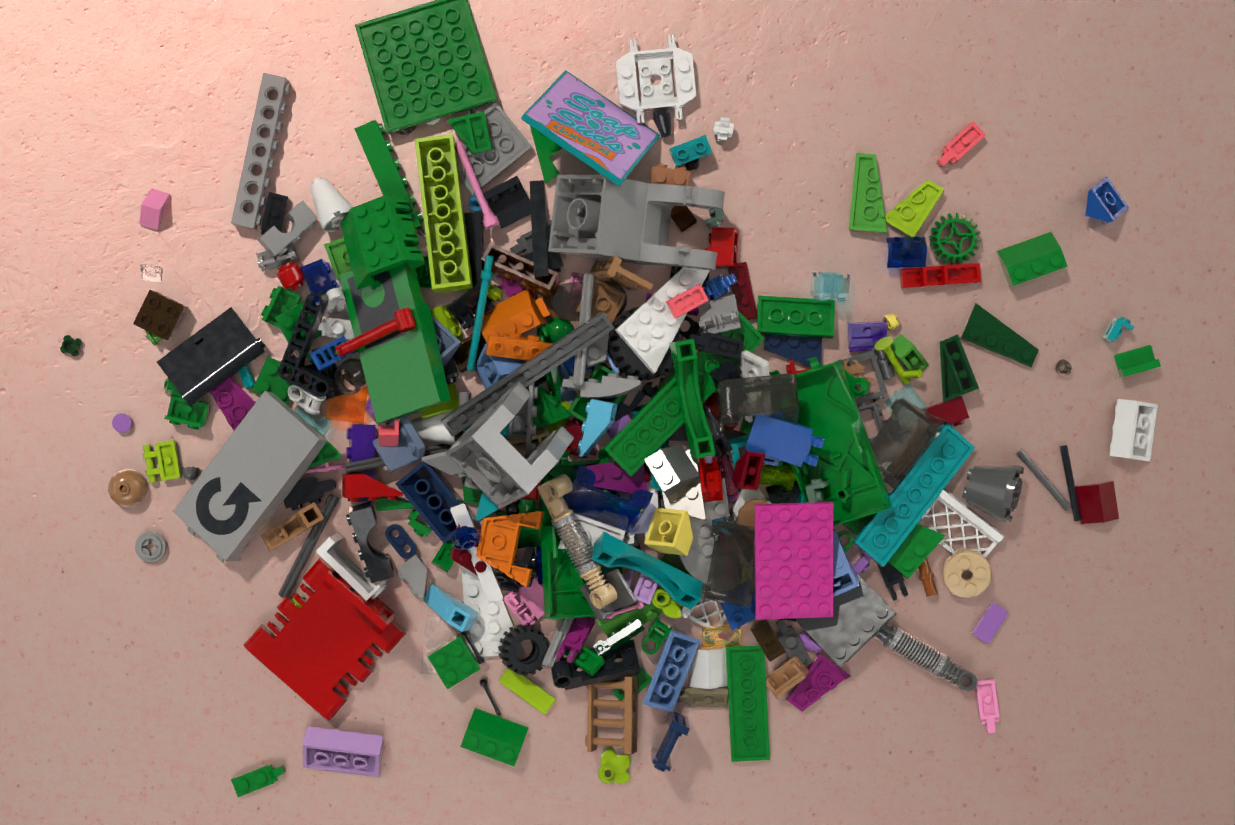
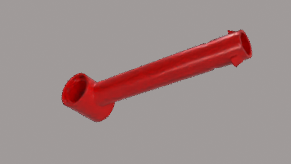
M400 309L393 313L395 319L336 346L337 354L342 357L397 330L401 333L413 330L417 326L411 309Z

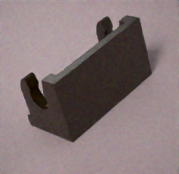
M767 619L760 620L759 623L751 626L750 630L769 662L786 653Z

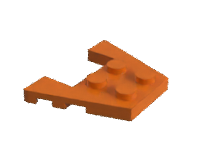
M537 511L484 518L476 557L495 569L502 571L521 585L529 587L532 569L515 566L514 560L521 526L541 529L544 512Z

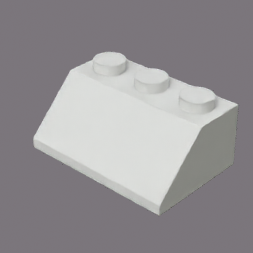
M1125 399L1117 400L1115 421L1112 427L1113 436L1110 444V456L1150 461L1157 404Z

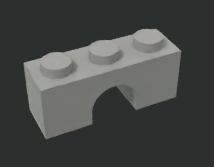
M303 200L286 214L292 223L289 233H282L275 226H272L257 239L272 257L276 255L280 257L288 250L286 246L290 242L295 244L302 238L300 234L305 229L309 231L316 225L314 221L318 217Z

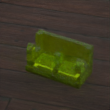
M763 465L758 489L760 484L783 485L787 487V491H791L794 481H796V476L789 466Z

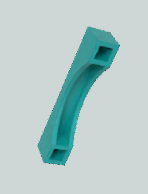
M603 532L594 542L592 560L608 568L625 567L643 573L658 583L675 602L689 609H692L701 600L702 581L606 532Z

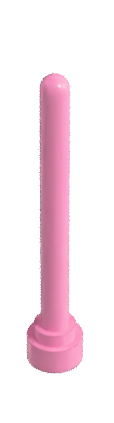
M458 141L455 147L484 214L483 224L485 229L495 227L500 224L498 217L491 213L462 142Z

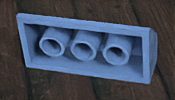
M672 629L670 631L643 704L673 712L700 640Z

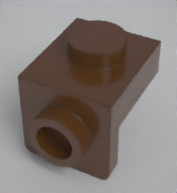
M674 206L671 209L670 217L681 233L697 223L696 218L687 206Z

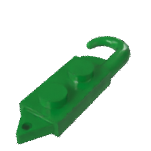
M539 326L537 336L545 343V337H548L547 329L544 326ZM556 367L545 374L549 392H552L557 401H561L560 388H562L563 378Z

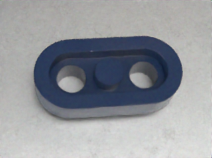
M390 525L385 532L387 540L402 558L408 559L413 557L417 551L416 543L401 525ZM393 530L399 531L398 537L393 536ZM405 545L411 547L410 552L404 550Z

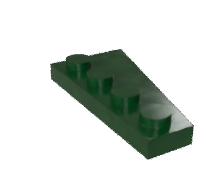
M974 303L960 339L1031 368L1039 349L977 303Z

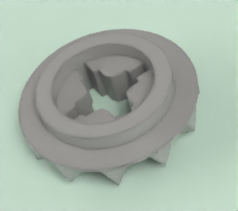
M151 531L140 535L135 543V551L138 557L146 562L158 561L165 554L167 547L165 539L159 533ZM150 541H152L153 545L158 546L152 552H150V549L143 548V546L150 544Z

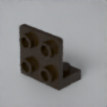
M149 290L133 324L168 341L181 314H186L189 307L154 290Z

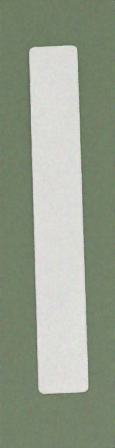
M463 503L452 507L450 511L457 527L458 523L460 525L475 568V564L483 560L476 557L478 547H474L471 544L472 538L478 535ZM486 563V570L482 573L476 571L489 603H494L502 600L503 595L491 566Z

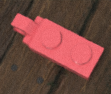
M972 121L941 151L944 155L936 162L941 167L948 161L953 164L986 134Z

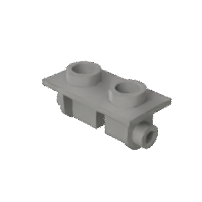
M288 244L286 246L288 250L280 257L278 255L272 257L267 250L256 253L259 268L261 267L262 272L283 266L290 261L292 263L298 262L294 244Z

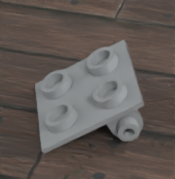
M735 294L714 299L698 306L700 315L699 326L702 328V332L719 334L741 328Z

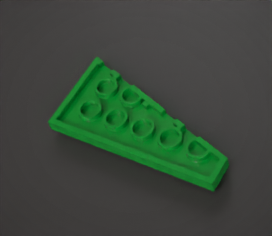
M874 514L842 524L858 536ZM916 524L889 559L888 563L905 578L909 579L945 535Z

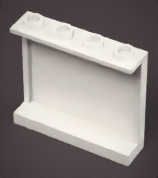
M340 532L330 536L316 552L366 601L369 598L374 600L387 588L385 583L388 579L383 580L378 585L371 583L370 578H367L337 547L345 537Z

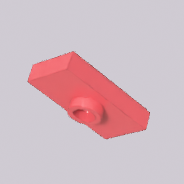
M698 284L671 298L666 303L674 319L709 300L701 284Z

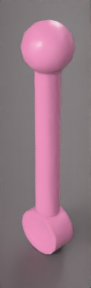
M638 602L636 605L612 612L606 619H612L615 615L633 609H642L644 603Z

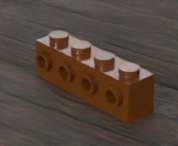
M492 243L488 245L481 259L483 265H485L486 255L494 256L491 270L493 274L496 272L510 282L514 280L525 289L532 288L544 297L547 295L553 297L561 282L559 273L548 269V276L534 277L532 261Z

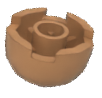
M124 469L111 477L108 484V493L116 504L123 507H133L145 499L148 493V483L139 471Z

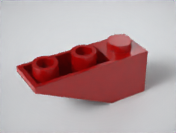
M363 473L342 474V497L348 498V501H359V498L367 497L368 501L379 500V497H386V500H397L398 496H403L402 492Z

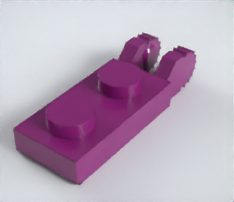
M574 618L565 639L557 651L556 657L558 659H562L566 650L569 649L571 651L567 657V662L573 663L595 625V618Z

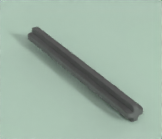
M439 444L425 447V456L445 452L452 445ZM381 457L346 463L345 470L349 474L386 465Z
M330 494L321 510L324 519L312 527L278 593L282 598L290 595L339 500L335 495Z

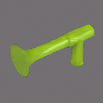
M884 337L877 341L875 349L882 350L887 355L904 385L910 383V378L922 377V370L920 369L913 371L904 370L891 349L892 337Z

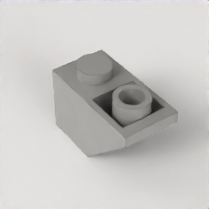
M415 554L398 568L399 573L397 574L403 582L407 581L411 586L409 589L412 594L422 599L426 595L429 568L420 556Z

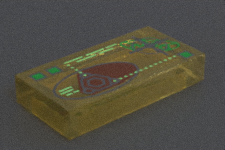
M730 626L702 628V648L741 646L740 627L731 630Z

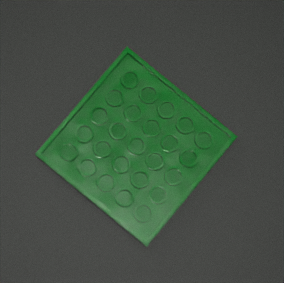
M434 0L355 24L387 134L498 101L467 0Z

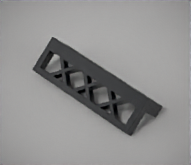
M482 211L464 213L472 284L473 287L477 284L481 287V271L484 270L481 260L484 255V214Z

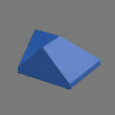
M1105 177L1088 191L1085 213L1087 217L1101 220L1104 225L1114 221L1129 208L1108 177Z

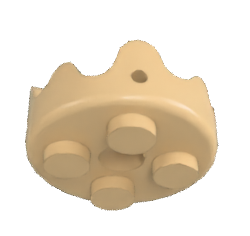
M960 548L947 558L944 563L943 580L948 590L954 595L962 598H973L979 596L988 588L991 581V568L989 562L980 552ZM969 570L973 575L970 579H964L961 576L962 572Z

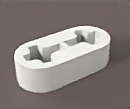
M341 288L331 289L326 293L329 298L326 310L328 314L333 315L344 309L345 296Z

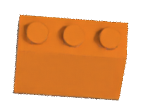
M526 289L495 305L492 312L486 316L484 315L481 332L487 342L489 335L502 337L503 334L509 335V332L523 335L544 324L545 321L530 290Z

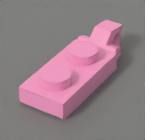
M995 679L977 681V686L975 687L979 719L981 724H985L988 734L996 733L995 722H999L1000 715Z

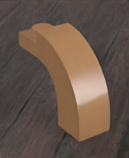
M313 502L260 537L268 550L272 552L322 521L324 517L315 502Z

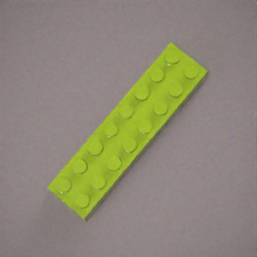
M453 134L415 139L431 285L435 294L473 288L457 150L455 147L456 142Z

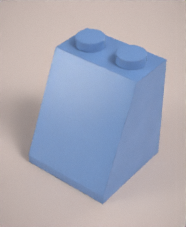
M485 344L475 367L485 389H487L529 360L487 355V344Z

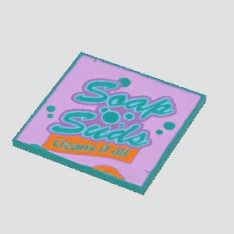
M567 70L558 77L521 117L524 122L618 186L623 183L660 137V134L644 123L642 124L641 121L640 124H637V119Z

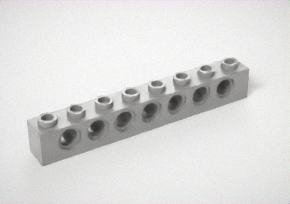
M263 73L231 221L233 225L257 230V226L261 225V207H264L266 203V196H264L265 188L268 189L270 185L268 174L269 170H272L274 166L273 151H276L278 147L277 132H281L282 129L280 118L281 114H284L286 110L285 95H288L290 91V83H288L289 80L286 77ZM273 91L278 92L276 100H270L269 98L270 93ZM268 110H274V117L271 119H266L265 117ZM266 128L270 129L269 137L262 138V131ZM261 147L266 148V154L263 157L257 155V151ZM261 166L262 173L255 176L253 173L254 168ZM257 185L258 192L251 195L249 192L250 187ZM249 203L254 205L252 213H246L245 207Z

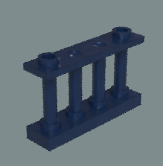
M669 711L667 715L669 728L659 749L653 747L651 749L652 763L655 764L654 767L662 772L665 769L671 770L670 754L678 737L682 736V734L687 736L690 730L688 717L675 711Z

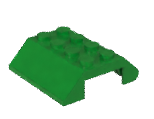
M386 194L355 206L349 210L340 223L358 290L376 284L374 275L405 263L411 269L420 267L425 263L421 254V248L414 247L419 244L412 216L405 215L410 212L407 197L404 195Z

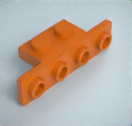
M509 332V335L503 334L502 337L489 335L486 354L530 360L551 346L552 343H545L536 335L520 337L521 334Z

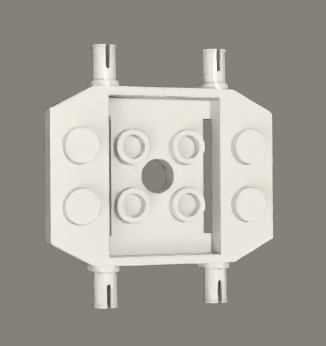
M667 35V49L639 51L637 49V38H633L634 46L632 39H629V53L616 61L620 105L636 113L637 124H640V116L641 123H645V111L673 108L675 120H679V117L682 120L683 106L696 97L692 53L677 48L675 35ZM672 59L674 63L677 97H674L670 62V60ZM635 63H638L641 101H639ZM658 75L661 78V83L653 85L650 81L652 76Z

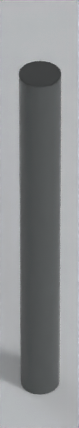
M1022 448L1018 450L1016 454L1063 509L1068 511L1072 507L1025 451Z

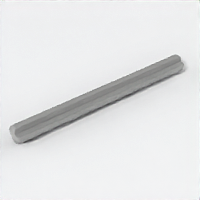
M591 273L584 274L579 326L591 319L595 276ZM588 346L575 355L574 386L580 387L584 385Z

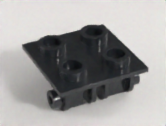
M478 284L447 306L464 330L466 328L469 329L475 323L473 318H476L481 288ZM488 296L484 311L485 316L492 312L495 307Z

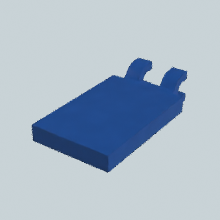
M757 411L745 449L764 452L765 456L800 467L803 462L816 467L819 456L809 454L811 445L822 449L825 438L812 435V428Z

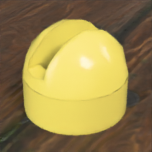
M889 314L883 318V320H886L887 328L890 331L897 328L900 324V320H896L898 316L895 314Z

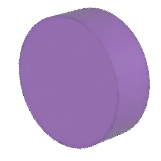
M124 413L117 414L112 420L113 428L120 433L128 432L133 425L132 418Z

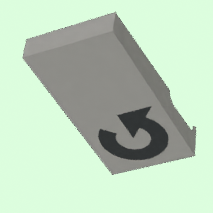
M264 391L173 512L189 526L187 530L194 537L195 533L198 534L218 553L216 557L222 563H224V559L226 561H240V554L260 526L266 520L271 519L328 440L276 394Z

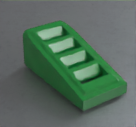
M379 497V500H375L376 511L414 508L410 501L386 500V497Z

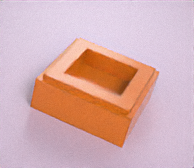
M542 297L537 299L535 302L543 318L550 316L551 314Z

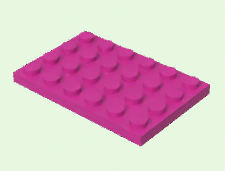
M833 502L754 504L755 619L833 617Z

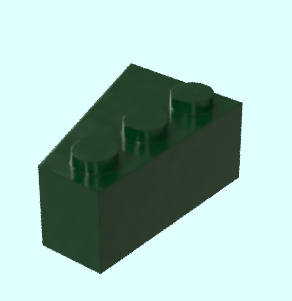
M956 334L941 340L943 402L977 390L979 386L959 335Z

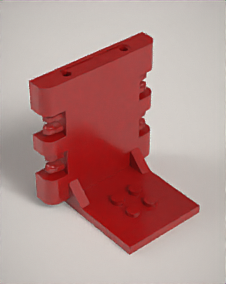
M320 557L302 577L315 592L303 583L300 585L301 590L309 595L310 598L305 601L301 595L294 592L292 597L302 605V607H299L290 596H286L277 606V609L283 615L278 612L275 614L276 619L284 625L282 630L269 621L267 626L276 634L275 636L261 624L243 645L320 715L330 721L348 701L334 686L345 695H348L350 693L348 688L340 682L342 677L353 686L357 685V681L351 675L363 683L374 671L365 662L371 666L375 664L374 660L365 651L369 648L376 656L381 657L383 655L372 643L374 642L389 654L407 633L393 621L398 614L382 600L376 597L374 600L369 598L366 601Z

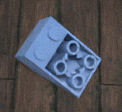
M833 529L834 597L858 587L860 581L835 529Z

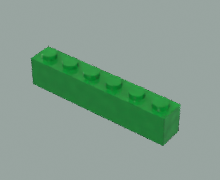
M375 119L354 128L383 196L386 194L406 196L410 212L405 215L412 216L416 230L422 228L421 222H424L421 212H416L414 205L417 203L413 194H409L406 189L409 184L405 176L401 177L399 173L401 166L398 159H393L391 152L394 150L390 141H386L383 136L386 133L383 124H378Z

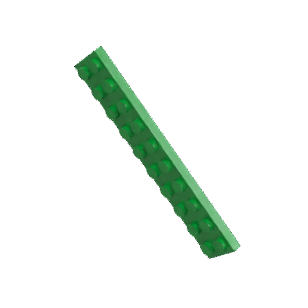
M738 311L741 328L717 335L744 341L742 351L747 350L752 353L765 338ZM701 350L697 352L698 382L702 403L716 390L710 372L728 361L739 366L740 360ZM675 375L603 448L629 476H632L645 463L644 459L654 454L684 423Z

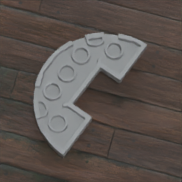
M721 477L724 500L704 502L706 521L689 516L693 540L688 556L678 555L688 573L702 581L703 585L711 589L727 591L739 585L735 553L729 552L716 555L712 520L730 516L725 478Z

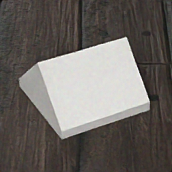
M697 648L689 669V687L713 689L727 686L726 648Z

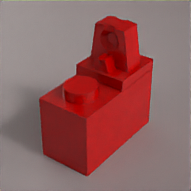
M712 227V233L709 234V244L711 246H707L705 250L717 253L716 269H737L739 230L736 228Z

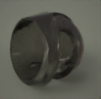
M346 359L336 370V385L345 395L350 396L358 393L361 387L366 384L360 359ZM347 380L351 385L355 386V389H347L343 381Z

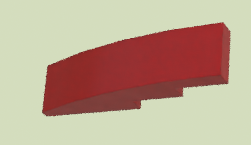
M980 263L899 269L901 288L981 282Z

